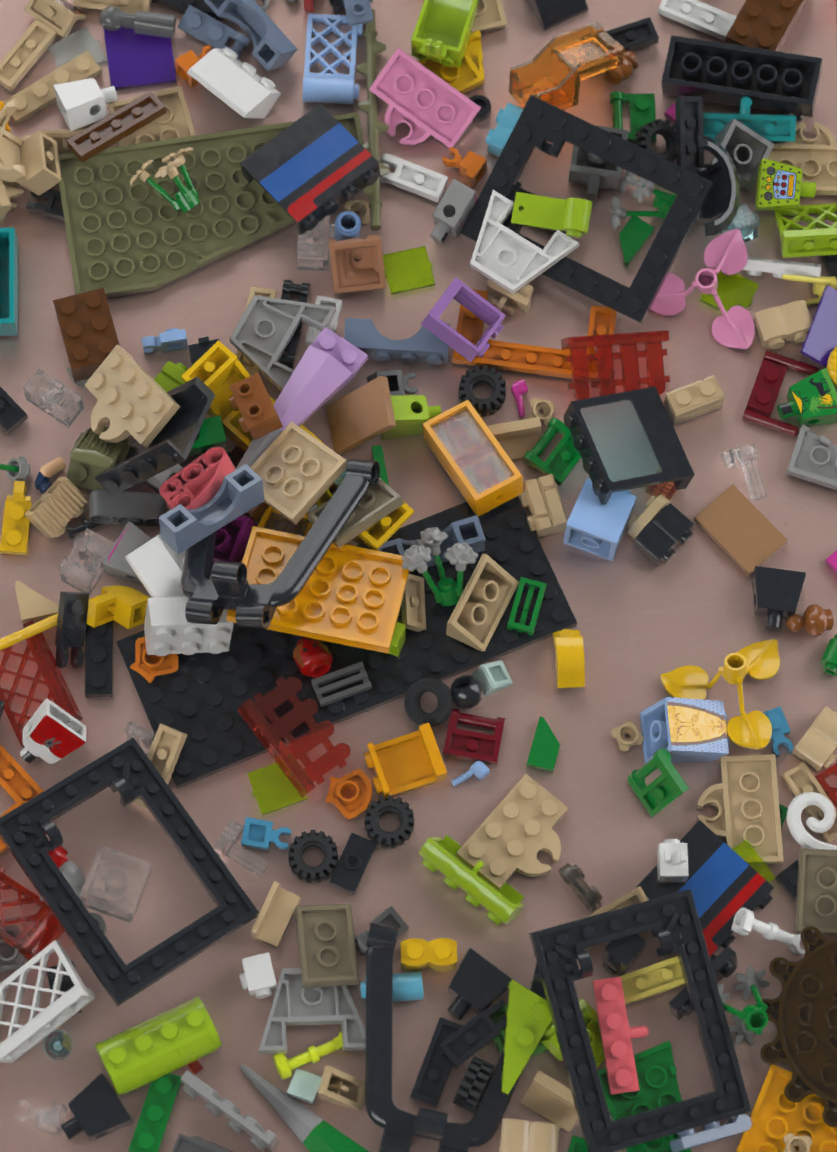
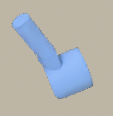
M476 761L466 773L451 780L455 787L473 775L482 780L488 775L490 770L482 761Z

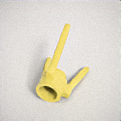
M789 274L782 275L784 280L813 283V294L818 295V298L805 301L807 307L820 302L825 286L829 285L837 290V281L834 276L818 278Z

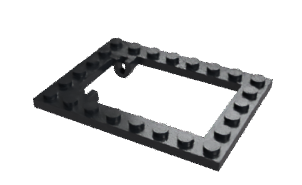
M530 95L460 234L477 242L493 190L509 199L535 147L552 157L558 158L565 142H568L676 194L677 196L630 288L566 256L542 273V275L642 324L714 183ZM512 211L502 225L543 250L545 246L519 234L523 225L511 223Z
M134 737L0 818V838L117 1007L259 915V911ZM110 787L113 793L119 792L121 796L120 803L123 807L141 798L218 906L127 965H125L49 855L50 852L59 848L64 843L62 835L53 821Z
M691 889L529 933L588 1152H615L752 1111ZM651 930L653 938L658 937L661 947L656 949L658 956L662 957L677 952L714 1091L611 1121L574 981L593 975L592 959L588 951H585V948ZM577 960L580 963L581 970L578 968Z

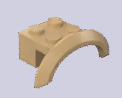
M14 98L0 111V178L7 182L16 181L25 189L40 196L61 181L57 141L39 130L24 141L5 130L4 128L10 117L19 109L18 99Z

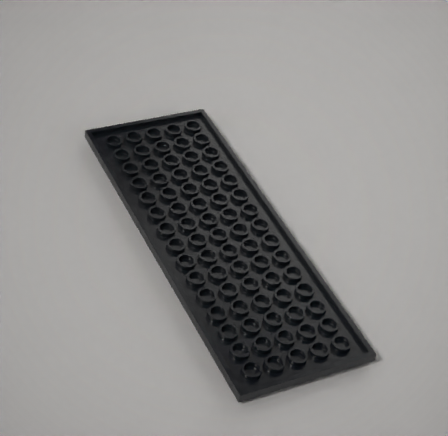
M516 496L478 517L486 539L485 550L477 552L478 557L475 563L466 564V570L463 571V589H465L482 554H487L518 582H520L521 577L547 583L533 636L528 635L526 632H517L515 629H507L518 586L485 651H479L447 636V623L457 604L442 606L440 603H436L435 596L422 573H419L417 570L409 572V574L424 578L426 630L417 632L405 628V642L399 657L324 641L333 656L330 670L326 674L362 662L372 689L320 707L311 684V680L315 678L303 675L293 659V651L299 640L304 638L303 636L268 629L239 627L237 623H234L229 651L218 654L210 652L192 655L177 654L178 670L170 674L156 676L151 683L141 674L130 668L135 662L136 640L145 637L144 630L116 641L154 734L156 735L160 724L188 734L172 773L177 789L404 697L408 688L420 679L435 678L443 681L551 637L554 632L577 626L575 616L535 531H530L526 518L527 514L519 497ZM464 502L399 528L387 541L398 538L403 540L421 539L420 532L427 528L438 527L442 531L451 523L476 516L470 505ZM362 544L356 545L357 547L374 550L373 548H370ZM450 561L443 562L442 565L446 578H452L457 583L455 564H450ZM433 565L428 567L427 571L437 587L440 577L437 566ZM524 585L515 623L520 622L529 585ZM537 587L534 589L525 625L530 626L540 588ZM359 671L347 675L345 677L339 678L337 680L328 682L326 684L320 685L319 688L346 679L348 677L359 674ZM363 680L324 693L322 696L324 698L363 684Z

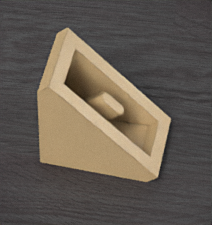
M16 581L14 586L24 628L58 613V604L20 581Z
M325 1065L318 1098L322 1101L361 1110L365 1098V1081Z

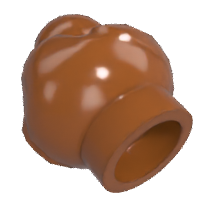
M626 51L622 55L609 53L602 61L603 78L612 85H618L622 81L627 80L632 75L633 70L638 68L637 57L631 51Z
M818 604L809 605L803 616L794 614L786 619V626L790 631L798 632L804 628L808 635L814 637L822 635L824 631L831 630L834 623L832 611L830 609H823Z

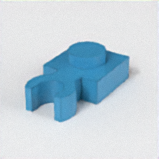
M781 706L762 712L769 718L772 725V754H775L776 758L780 756L778 750L780 745L785 746L789 754L792 753L794 749L793 743L788 738H785V735L789 734L791 730Z
M246 817L241 846L268 851L271 843L275 844L280 850H288L289 844L280 842L279 838L282 835L291 836L292 832L291 829L286 827L273 830V822Z

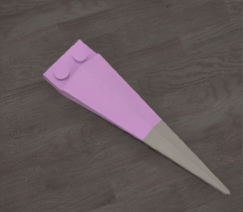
M325 327L315 341L308 346L274 404L283 427L256 440L253 439L236 469L245 464L251 467L291 421L297 426L305 422L355 377L368 360V355Z

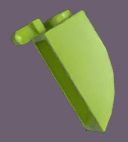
M424 0L411 39V56H415L423 61L439 62L447 67L455 66L460 68L473 28L479 0Z

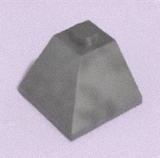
M732 119L714 140L722 145L731 156L737 170L739 185L751 190L758 178L759 162L762 158L768 159L774 144L736 119ZM707 150L704 153V168L718 162L717 158Z

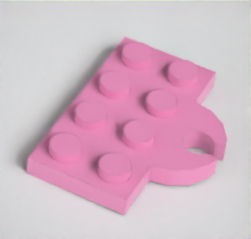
M399 48L369 88V91L389 104L385 113V124L388 125V133L391 137L396 134L398 124L406 123L409 125V135L400 141V144L403 145L420 144L432 135L448 148L454 147L481 109L476 103Z

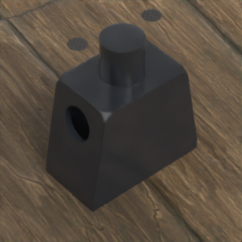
M755 566L752 573L754 614L766 617V630L772 632L781 631L782 620H786L788 616L795 614L806 572Z
M469 948L448 988V992L456 999L447 1011L458 1020H461L469 1009L476 1014L482 1010L485 1011L508 990L509 982L512 979L472 948Z
M102 1073L69 1102L68 1106L73 1112L74 1117L60 1126L69 1140L84 1131L92 1142L127 1127L134 1122Z

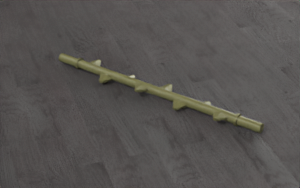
M371 9L373 22L365 23L364 36L366 37V62L356 66V71L367 76V100L358 103V109L368 114V142L362 146L379 162L378 135L388 131V125L378 121L377 96L369 91V88L377 78L376 55L385 51L386 45L376 41L375 10ZM379 162L381 176L388 174L389 168ZM380 177L374 184L366 186L361 190L370 196L368 206L370 208L371 230L374 231L381 229L382 202L380 201Z

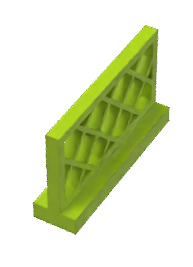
M837 203L799 205L795 209L774 210V217L782 244V257L837 255V215L833 214L837 212ZM809 214H817L819 217L815 219L809 216ZM791 215L794 218L790 221L782 216ZM828 219L834 222V224L830 226L823 221ZM800 221H803L808 223L809 225L807 227H803L798 223Z

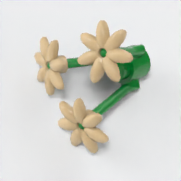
M189 147L180 149L177 153H170L162 159V163L166 162L167 166L160 167L159 171L155 174V178L160 176L163 178L167 174L170 179L173 178L180 190L174 194L176 200L150 178L151 175L147 170L153 160L145 162L141 166V170L136 171V174L130 179V186L139 179L144 183L147 182L171 203L175 211L180 208L183 213L187 212L200 203L197 197L199 194L195 190L184 164L186 163L184 156L190 155L194 149ZM177 167H180L182 175L187 184L186 187H184L183 183L178 177L179 172L177 171Z

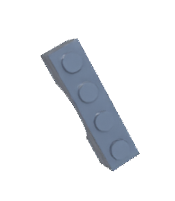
M204 0L218 17L235 22L247 32L254 46L252 55L267 71L284 67L297 51L296 46L254 0Z
M345 318L344 339L366 353L370 359H375L379 362L401 360V362L407 364L415 363L416 361L427 362L430 365L448 363L449 346L423 326L410 338L392 340L384 337L376 330L372 319Z
M247 464L241 466L224 477L217 494L205 505L196 509H186L179 504L159 517L161 539L175 553L180 554L264 501L263 479Z
M478 516L453 522L441 531L446 532L448 538L439 545L441 550L439 555L442 563L449 561L444 557V554L447 553L448 548H452L456 543L466 542L476 553L485 550L486 539ZM394 539L385 542L377 551L404 556V552L407 549L417 545V540ZM431 556V560L426 562L427 567L436 565L434 556Z

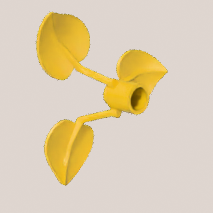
M777 639L756 642L740 649L737 653L728 654L724 660V667L718 668V672L711 682H709L707 672L701 667L694 665L681 666L661 674V682L665 690L674 698L705 700L707 695L706 689H711L722 675L728 683L737 684L741 716H735L729 720L727 724L728 737L735 744L751 749H763L769 744L772 736L771 722L761 711L755 710L746 714L742 683L745 675L748 673L756 680L769 679L777 674L780 668Z

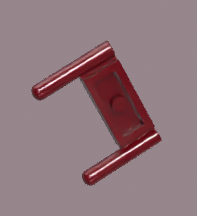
M766 350L742 419L791 436H796L799 433V428L771 418L772 411L787 368L809 376L818 372L819 368Z

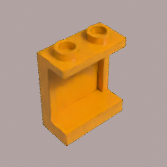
M429 723L420 725L418 731L373 745L372 742L367 743V752L363 753L368 769L373 768L376 775L375 778H372L377 794L382 793L384 798H388V795L396 797L447 780V771Z

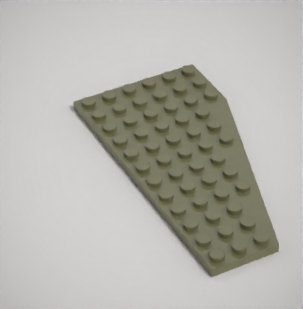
M359 112L333 116L361 145L364 144ZM294 122L106 148L83 163L74 153L59 155L61 173L59 188L76 294L104 288L106 297L154 291L296 223L255 180L250 183L246 180L240 165L241 161ZM189 147L194 149L190 155L184 156L186 161L184 164L193 186L199 194L197 197L200 203L187 212L183 213L180 208L175 211L171 203L147 182L144 183L139 179L130 186V179L136 174V171L141 170V166L145 162L153 160L147 170L151 175L150 178L176 200L174 194L180 190L173 178L170 179L168 174L163 178L161 176L155 178V174L159 171L160 167L167 166L166 162L162 163V159L170 153H177L180 149ZM177 167V171L179 172L178 177L180 178L184 187H186L187 184L182 175L180 167Z

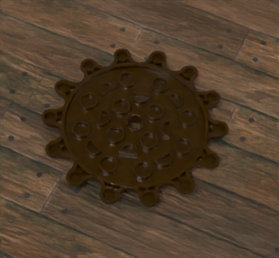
M808 926L800 934L801 942L805 948V955L801 960L792 962L783 957H776L770 962V973L781 982L782 992L774 999H762V1001L767 1005L765 1012L768 1015V1021L773 1022L778 1031L776 1038L772 1042L763 1045L760 1056L767 1064L780 1062L786 1063L791 1067L792 1078L784 1090L787 1100L797 1103L811 1094L819 1096L824 1102L823 1121L829 1127H837V937L833 939L826 938L816 927Z

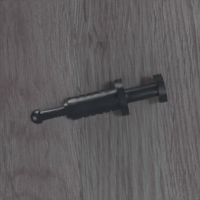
M84 517L81 519V525L74 528L67 526L66 532L71 540L74 538V534L85 530L88 535L91 534L92 529L104 524L91 522Z

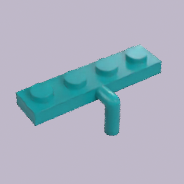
M743 96L740 100V114L703 113V135L712 139L732 119H736L768 141L795 142L796 115L750 114L752 101L748 96Z

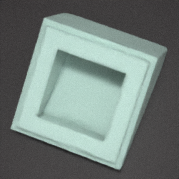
M502 660L482 664L472 673L483 685V696L490 695L513 684Z
M296 1068L288 1087L287 1095L314 1105L322 1077Z

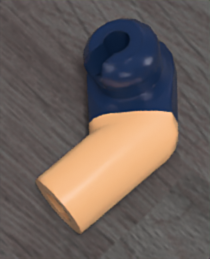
M57 457L40 468L35 480V487L42 494L52 485L50 482L52 475L66 468V464L61 457Z

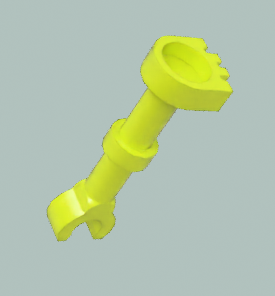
M340 1031L338 1037L317 1047L314 1045L310 1046L306 1052L290 1059L286 1058L285 1053L273 1055V1062L281 1079L284 1080L291 1077L292 1070L311 1061L316 1063L320 1061V1057L343 1049L342 1032Z

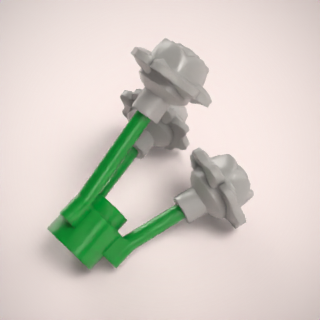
M438 527L427 528L420 532L421 539L416 541L417 545L411 546L404 552V556L401 558L403 560L402 568L409 571L417 569L419 573H422L435 596L436 603H440L442 606L455 605L464 591L463 571L466 570V564L475 563L478 553L474 552L472 547L466 542L456 543L452 548L447 549L444 557L450 561V564H455V569L457 570L456 583L452 578H446L439 555L441 553L439 545L448 538L446 532H441ZM431 556H434L440 577L437 587L427 571L426 562L431 560Z

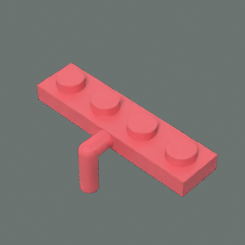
M621 976L594 980L592 985L610 1095L638 1091L639 1085L631 1039L646 1037L649 1034V1029L647 1026L629 1028Z

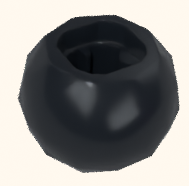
M463 675L455 679L450 687L454 704L459 708L472 709L479 705L483 698V685L472 675Z

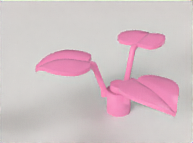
M733 229L720 234L708 244L703 256L704 263L709 268L701 269L696 274V281L692 282V285L686 291H684L685 284L683 280L675 274L668 273L650 310L664 316L677 315L686 307L684 296H688L695 288H698L703 294L713 295L722 313V316L717 317L712 324L714 339L720 345L727 348L748 349L755 337V325L751 314L741 306H733L726 312L716 291L718 287L716 274L721 271L725 275H734L740 272L747 263V248L741 231Z

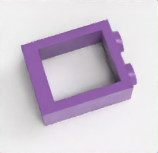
M455 278L422 321L421 325L471 362L476 355L482 357L490 347L487 341L490 337L495 339L504 326L500 323L506 315L458 278ZM452 299H455L489 325L476 345L439 319Z

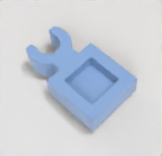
M172 328L159 333L160 336L158 337L147 336L142 338L144 354H152L160 350L166 353L188 349L185 329Z

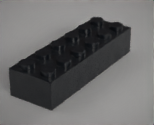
M671 35L661 81L662 92L672 96L703 97L704 101L740 106V100L743 96H748L752 101L750 108L813 117L822 74V58Z

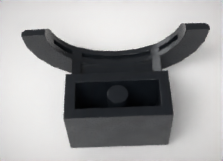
M697 135L698 148L709 151L717 158L718 162L707 168H685L714 183L693 225H705V237L715 236L724 231L736 216L739 205L740 185L737 170L726 149L708 136Z

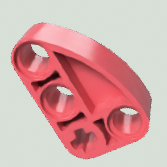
M213 447L166 480L161 485L159 492L170 510L179 504L186 509H196L208 503L219 491L224 477L236 469L224 448Z

